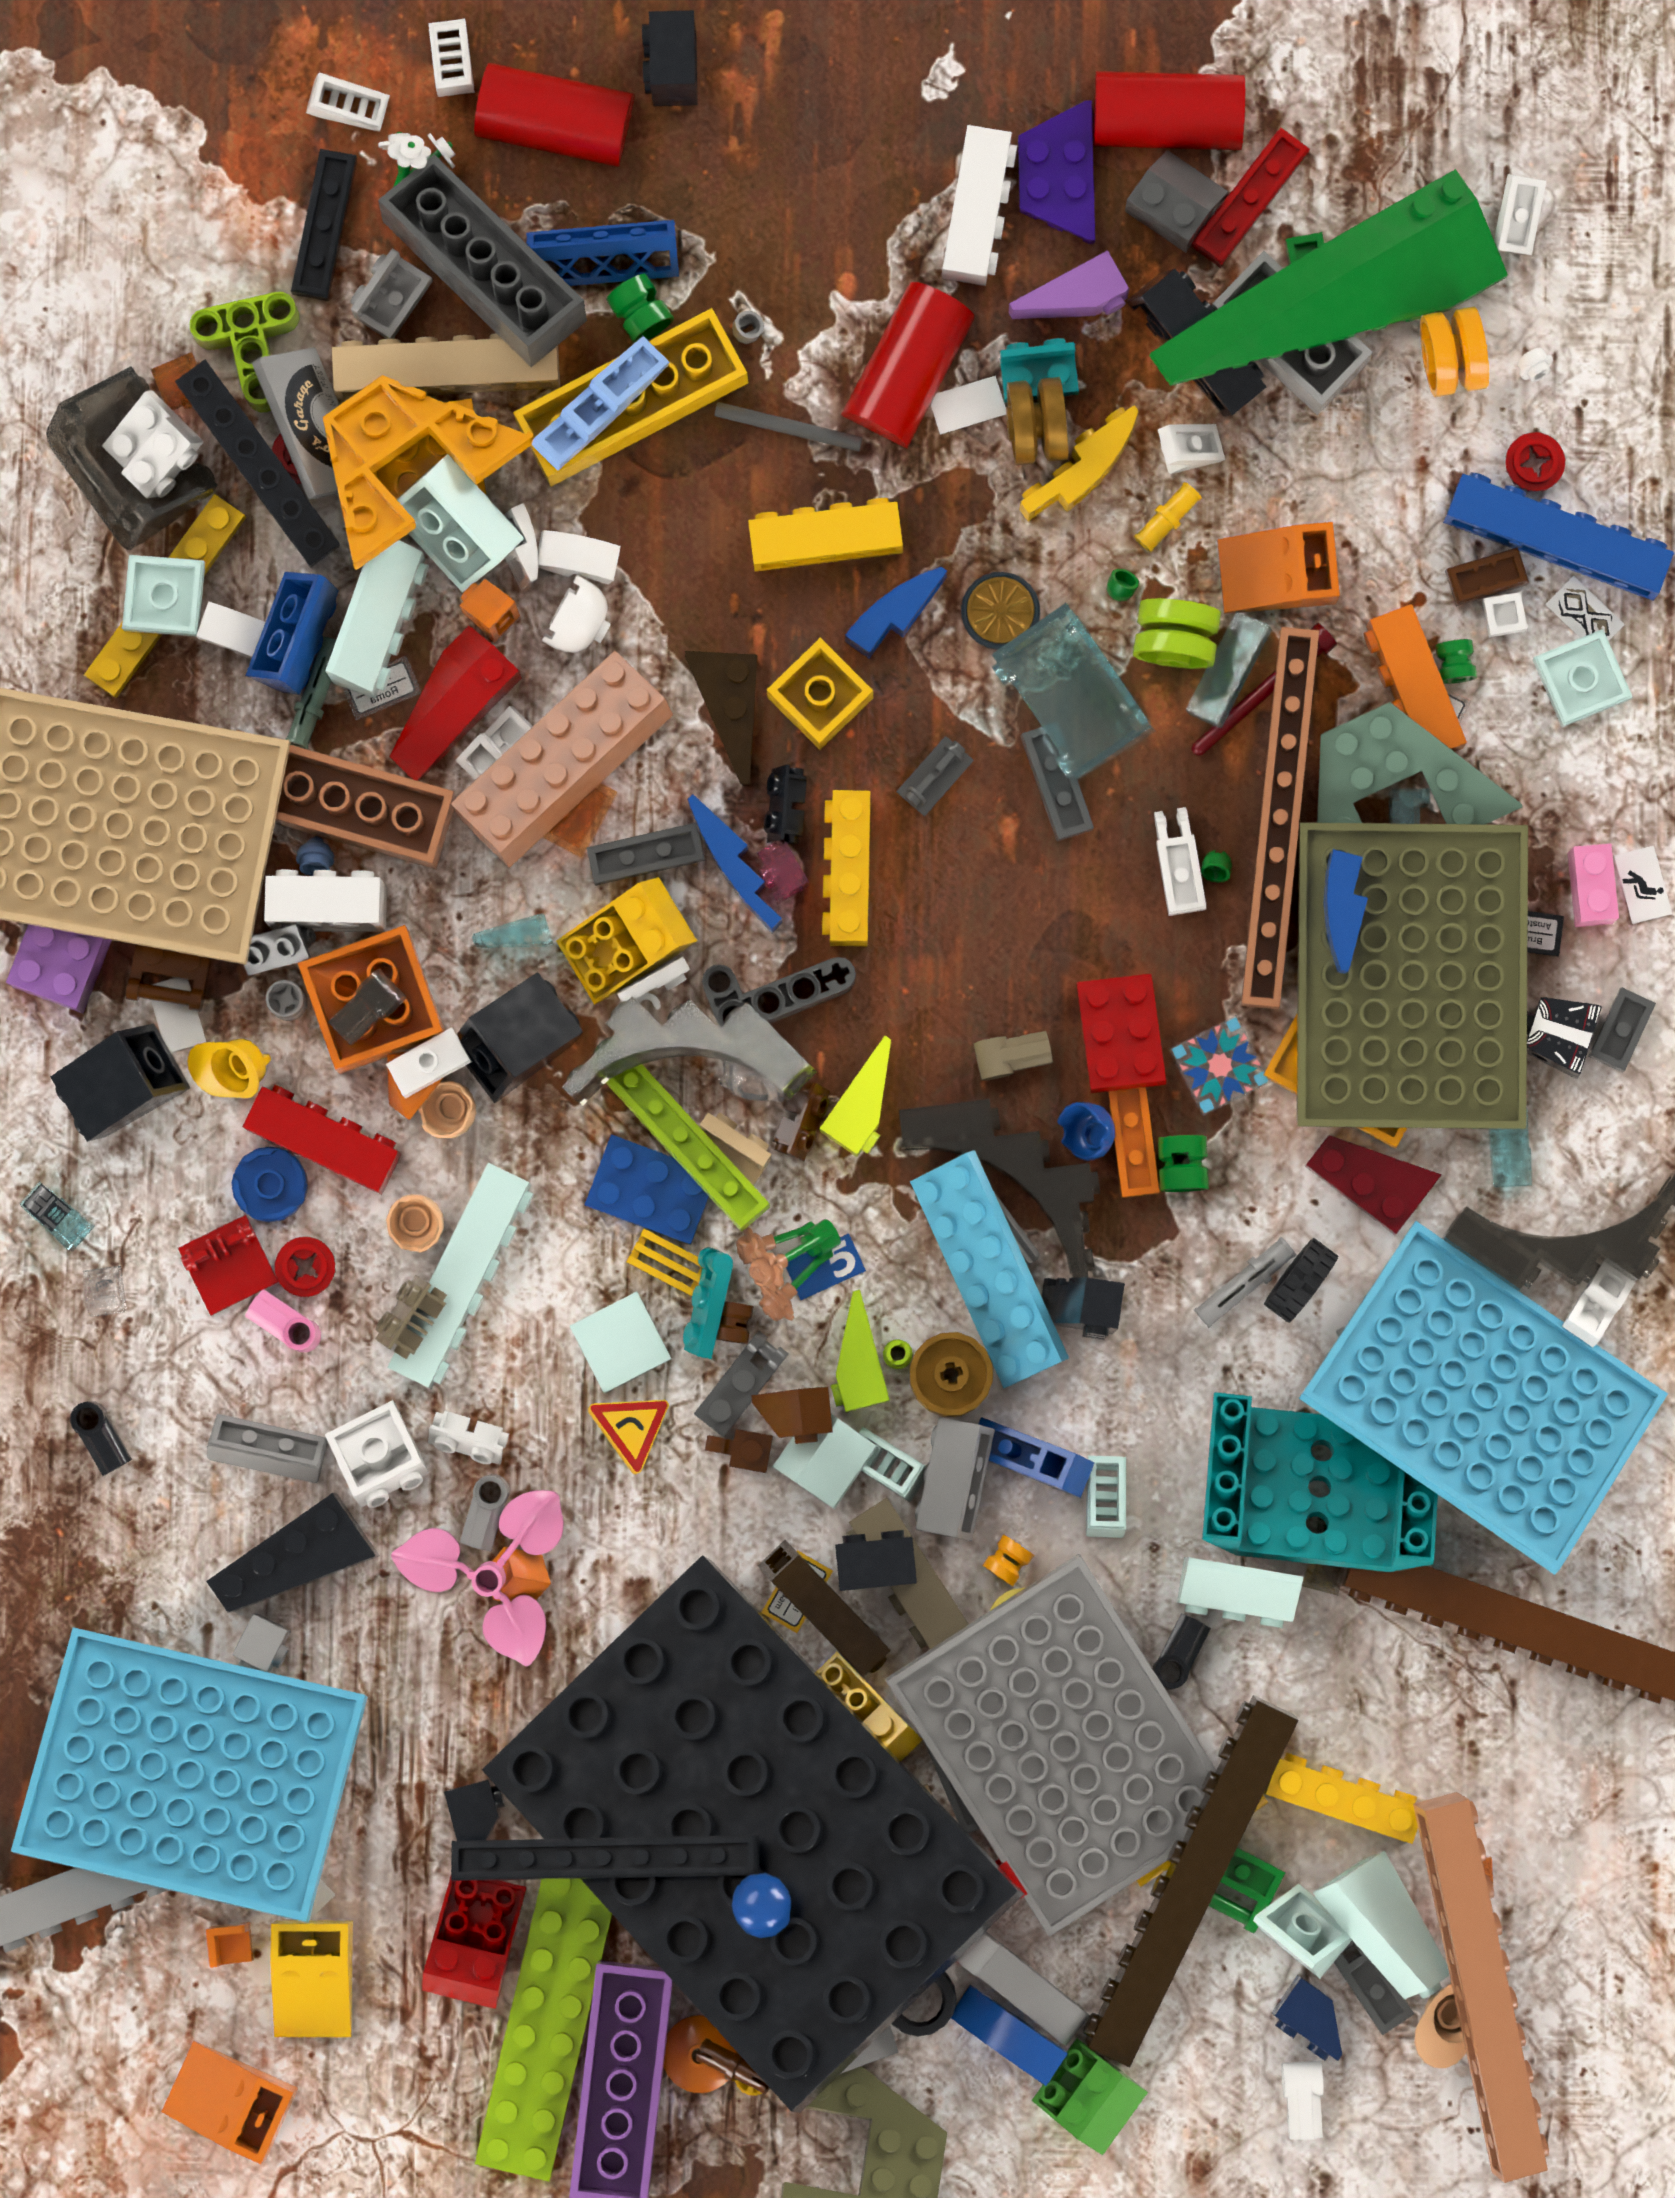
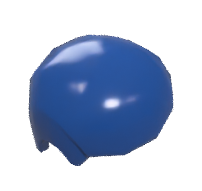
M1076 1102L1066 1106L1058 1117L1057 1123L1064 1129V1137L1061 1143L1071 1150L1076 1158L1093 1161L1109 1152L1115 1138V1124L1104 1107L1090 1102Z
M767 1873L749 1875L741 1880V1883L737 1885L734 1891L732 1901L733 1914L737 1923L747 1934L758 1938L775 1936L790 1921L791 1897L789 1891L780 1878Z

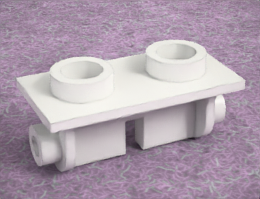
M446 1410L444 1413L436 1412L433 1424L429 1428V1444L434 1445L436 1449L445 1453L459 1452L469 1455L474 1461L481 1464L495 1463L501 1465L503 1448L506 1447L509 1433L503 1432L502 1427L477 1421L474 1433L467 1431L470 1418Z

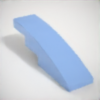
M644 336L641 337L594 377L589 387L563 408L560 416L533 439L531 445L557 471L560 470L617 418L659 376L670 362Z

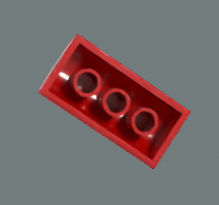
M489 62L479 90L474 120V135L476 137L619 167L635 101V93Z
M1096 71L1093 146L1242 150L1245 124V75Z
M910 282L847 401L841 416L908 449L975 320L973 312L960 301L943 291L923 283Z

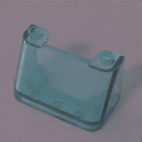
M1067 602L992 654L997 662L992 666L994 672L1004 685L1011 682L1057 747L1061 756L1055 760L1067 778L1074 774L1076 779H1081L1156 731Z

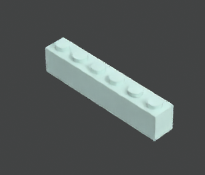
M487 1163L429 1281L431 1286L428 1292L431 1293L433 1288L436 1287L447 1294L444 1299L446 1305L436 1319L417 1308L416 1311L434 1322V1324L430 1325L416 1315H413L410 1321L428 1333L424 1335L408 1325L407 1328L422 1337L423 1341L415 1354L410 1353L407 1359L394 1353L387 1368L432 1389L434 1383L439 1385L442 1383L450 1367V1364L445 1362L451 1348L459 1349L467 1332L462 1326L468 1314L472 1316L476 1314L484 1296L479 1294V1291L485 1280L492 1281L499 1268L500 1261L495 1258L501 1246L509 1247L517 1230V1227L512 1224L518 1212L524 1214L531 1203L534 1194L529 1192L531 1184L528 1181L491 1163Z

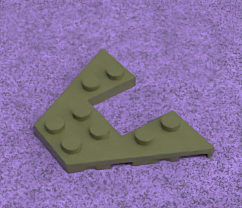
M860 2066L841 2073L806 2107V2109L870 2120L859 2194L854 2195L784 2182L780 2198H938L947 2132L865 2068Z

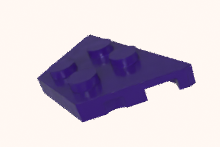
M1086 100L1018 135L1020 213L1035 220L1041 219L1046 221L1049 226L1061 232L1065 230L1082 238L1085 243L1095 244L1092 101Z

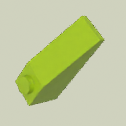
M860 1290L853 1291L836 1370L837 1383L830 1385L836 1407L844 1405L845 1413L890 1401Z

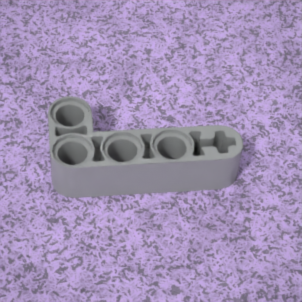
M985 1932L956 1960L970 1973L980 1977L1065 2046H1067L1090 2016L1083 2008L988 1932Z

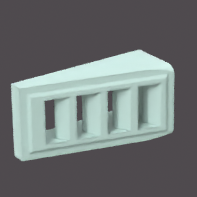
M862 1427L859 1434L873 1442L877 1448L861 1471L910 1502L923 1484V1472L926 1466ZM882 1451H887L888 1453L878 1469H872ZM898 1458L901 1462L891 1478L888 1479L885 1476ZM912 1467L913 1470L907 1477L902 1487L899 1486V1483L903 1479L908 1469Z
M1088 1455V1459L1095 1463L1087 1481L1086 1536L1123 1538L1126 1532V1457ZM1096 1470L1117 1471V1477L1096 1476ZM1096 1486H1117V1492L1096 1491ZM1096 1502H1117V1507H1096ZM1096 1518H1116V1521H1096Z

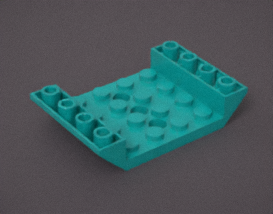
M1214 1392L1202 1540L1236 1556L1384 1572L1399 1571L1432 1565L1434 1563L1438 1494L1322 1414L1251 1407L1252 1396ZM1316 1445L1326 1446L1331 1451L1332 1457L1327 1461H1318L1312 1456L1311 1449ZM1313 1481H1322L1328 1486L1329 1494L1325 1497H1316L1311 1494L1308 1485ZM1311 1517H1319L1325 1521L1327 1530L1320 1534L1313 1533L1307 1528L1306 1521Z

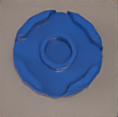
M275 1147L258 1148L245 1155L238 1163L239 1165L233 1174L231 1182L233 1197L240 1209L253 1219L268 1223L283 1221L295 1214L304 1203L308 1190L307 1174L300 1161L288 1151Z

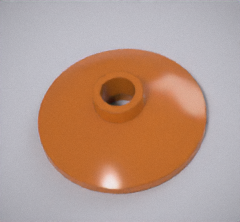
M694 2015L682 2019L670 2029L667 2035L664 2069L677 2086L693 2093L714 2091L728 2081L725 2079L724 2073L693 2059V2051L700 2048L706 2038L734 2053L737 2052L704 2015Z

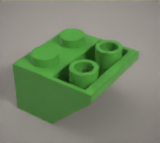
M1076 2038L1068 2049L1067 2056L1047 2086L1043 2084L1031 2101L1076 2139L1103 2155L1148 2092L1128 2075Z

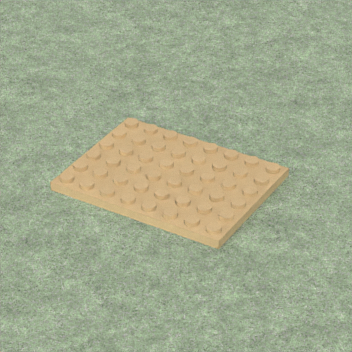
M0 688V919L247 965L291 744L290 741Z

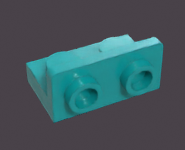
M1056 338L1044 341L1043 346L1029 347L1028 343L1019 342L1006 346V350L1000 351L999 360L1004 403L1007 402V382L1026 380L1032 389L1033 400L1037 399V386L1039 381L1044 378L1060 377L1064 396L1079 394L1074 342L1066 343V339Z

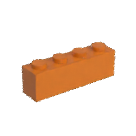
M1410 604L1370 619L1366 626L1368 631L1364 632V639L1370 653L1376 652L1382 665L1377 667L1380 680L1384 688H1391L1395 701L1391 703L1454 752L1463 749L1467 744L1466 738L1413 605Z

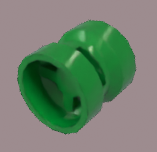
M1451 640L1435 645L1437 658L1444 661L1441 663L1442 668L1439 670L1444 684L1462 683L1477 678L1476 666L1472 664L1471 659H1468L1474 652L1472 640Z

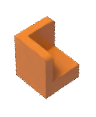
M504 1547L492 1562L497 1563L508 1547ZM515 1549L503 1565L506 1580L500 1591L509 1598L510 1602L520 1595H529L537 1600L551 1584L541 1554L532 1555L524 1550Z
M250 1922L217 1925L206 1929L210 1968L254 1960Z

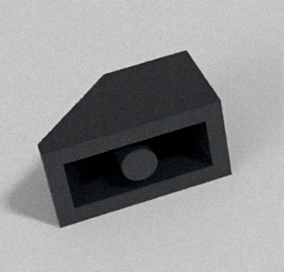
M490 1779L445 1791L444 1794L457 1841L487 1840L501 1817L500 1808L505 1807L503 1793L496 1785L493 1786V1782Z

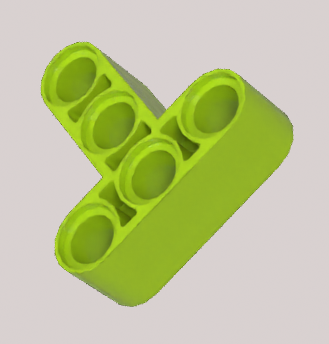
M272 292L196 311L190 319L189 326L197 344L206 350H216L232 346L241 389L246 401L254 411L260 413L271 411L266 398L258 400L252 398V392L260 385L253 365L244 362V356L252 349L260 350L262 352L261 357L270 356L267 338L286 334L297 327L300 313L293 298L284 292ZM287 306L290 308V313L286 318L277 320L272 317L273 310L276 307ZM250 314L254 316L253 323L249 327L239 328L236 326V321L241 315ZM213 322L217 324V330L213 335L202 336L199 334L201 327L205 323Z

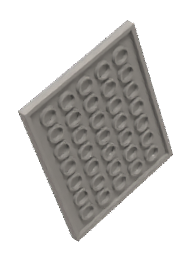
M1077 1554L885 1678V1681L1002 1863L1007 1860L1028 1894L1024 1898L1049 1937L1166 1862L1176 1840L1182 1841L1188 1830L1184 1823L1193 1805L1199 1807L1205 1795L1201 1788L1210 1770L1216 1772L1212 1762L1080 1554Z

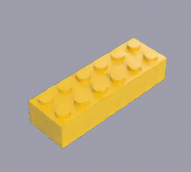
M712 308L649 341L670 362L669 365L617 418L560 470L557 471L532 445L529 447L550 487L748 384L747 372ZM617 358L514 411L515 421L520 431L525 434L529 431L536 437L560 416L563 408L589 387L594 377Z

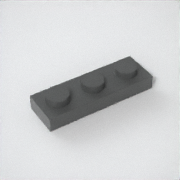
M1058 723L1022 733L1020 737L1056 841L1092 831L1094 826Z
M697 823L586 847L595 886L705 861Z

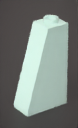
M1385 1851L1360 1860L1313 1892L1320 1904L1404 1999L1417 1994L1424 1999L1442 1989L1440 1982L1450 1976L1448 1965Z

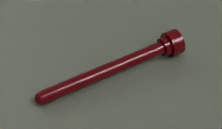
M1316 623L1310 629L1319 630L1317 657L1322 653L1327 655L1337 646L1333 636L1320 623ZM1276 670L1193 743L1191 749L1194 755L1201 756L1205 754L1274 692Z

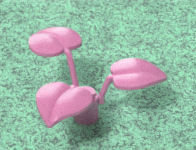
M535 1490L519 1495L511 1500L500 1515L499 1529L504 1536L513 1539V1541L497 1563L492 1561L485 1562L476 1571L457 1561L460 1556L458 1541L449 1532L439 1528H429L416 1533L403 1545L395 1549L391 1554V1558L398 1570L410 1582L424 1590L442 1592L452 1588L457 1580L456 1569H460L467 1575L468 1579H472L473 1589L479 1595L485 1597L493 1596L495 1599L501 1600L503 1604L491 1607L484 1617L482 1625L484 1637L488 1644L498 1653L514 1659L524 1666H529L539 1654L546 1633L545 1614L541 1605L531 1596L520 1595L510 1602L509 1598L500 1591L506 1580L503 1565L519 1544L526 1553L532 1555L548 1553L554 1549L562 1537L564 1527L560 1497L554 1491Z

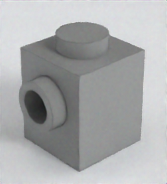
M253 1614L232 1655L240 1659L238 1666L264 1672H271L273 1666L279 1669L289 1651V1648L284 1646L291 1630L260 1614Z

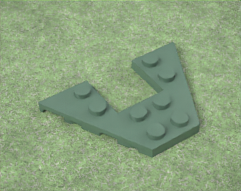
M1391 702L1383 704L1321 734L1317 823H1362L1353 805L1354 802L1422 771L1446 824L1485 825L1523 806L1518 800Z

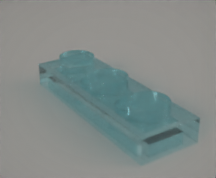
M1236 611L1216 650L1214 666L1206 669L1186 708L1189 715L1222 728L1272 631L1268 624Z

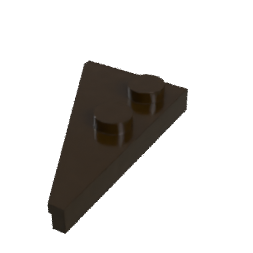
M685 651V659L724 745L734 772L742 786H750L758 656L756 654Z

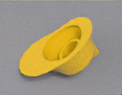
M235 1039L228 1042L199 1043L190 1050L187 1062L192 1079L208 1094L217 1097L251 1098L258 1092L259 1082L265 1076L266 1065L271 1061V1056L261 1053L258 1047L247 1039Z

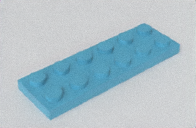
M975 1150L967 1152L910 1181L1003 1388L1012 1386L1069 1359Z

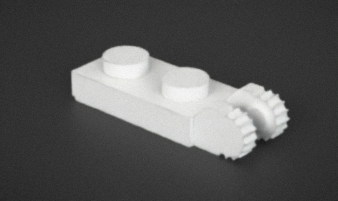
M1186 807L1177 808L1176 819L1181 837L1169 839L1166 830V817L1163 811L1154 812L1158 837L1156 846L1168 915L1173 916L1206 910L1194 834L1191 835Z

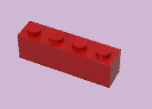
M274 1084L272 1090L261 1087L242 1126L244 1129L374 1192L383 1194L402 1155L394 1149L396 1142L378 1133L375 1134L373 1139L360 1133L363 1126L344 1117L338 1123L326 1117L329 1110L309 1100L306 1106L292 1101L295 1094Z

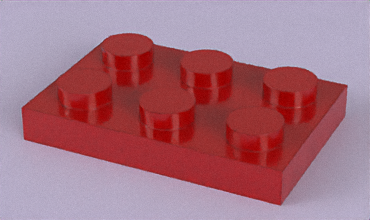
M1152 974L1077 982L1076 988L1090 1093L1166 1085Z

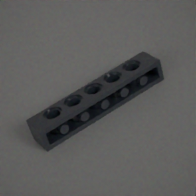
M206 359L175 380L183 395L308 566L311 568L339 548L340 543Z

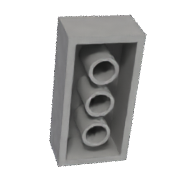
M1263 251L1212 303V307L1215 310L1219 309L1283 268ZM1355 335L1351 338L1302 351L1296 349L1285 352L1282 356L1267 360V358H1263L1258 361L1316 415H1319L1369 363L1373 351Z

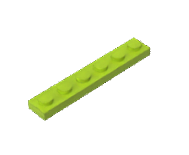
M621 1041L592 1064L593 1070L741 1232L770 1208V1203Z

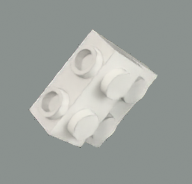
M149 390L143 393L102 447L124 468L121 473L148 499L164 497L174 488L176 484L174 478L181 470L187 469L195 462L198 457L196 451L204 441L153 390Z
M393 1400L325 1434L348 1487L361 1508L366 1505L369 1508L383 1505L389 1499L388 1494L399 1488L407 1491L418 1487L423 1482L422 1477L429 1473L416 1443L412 1439Z

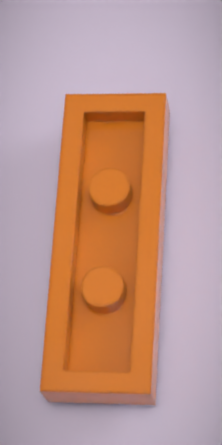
M1146 1087L1109 1091L1110 1114L1115 1124L1114 1145L1121 1198L1159 1194Z

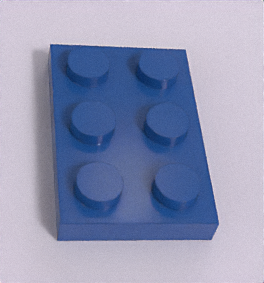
M611 1134L584 1205L691 1245L709 1196L674 1157Z

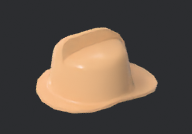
M1452 1984L1447 1985L1430 1996L1425 2005V2012L1415 2029L1414 2043L1417 2053L1424 2063L1434 2068L1453 2066L1466 2054Z

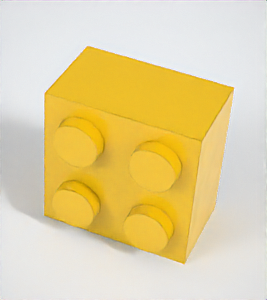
M820 637L767 689V698L821 750L873 699V690Z

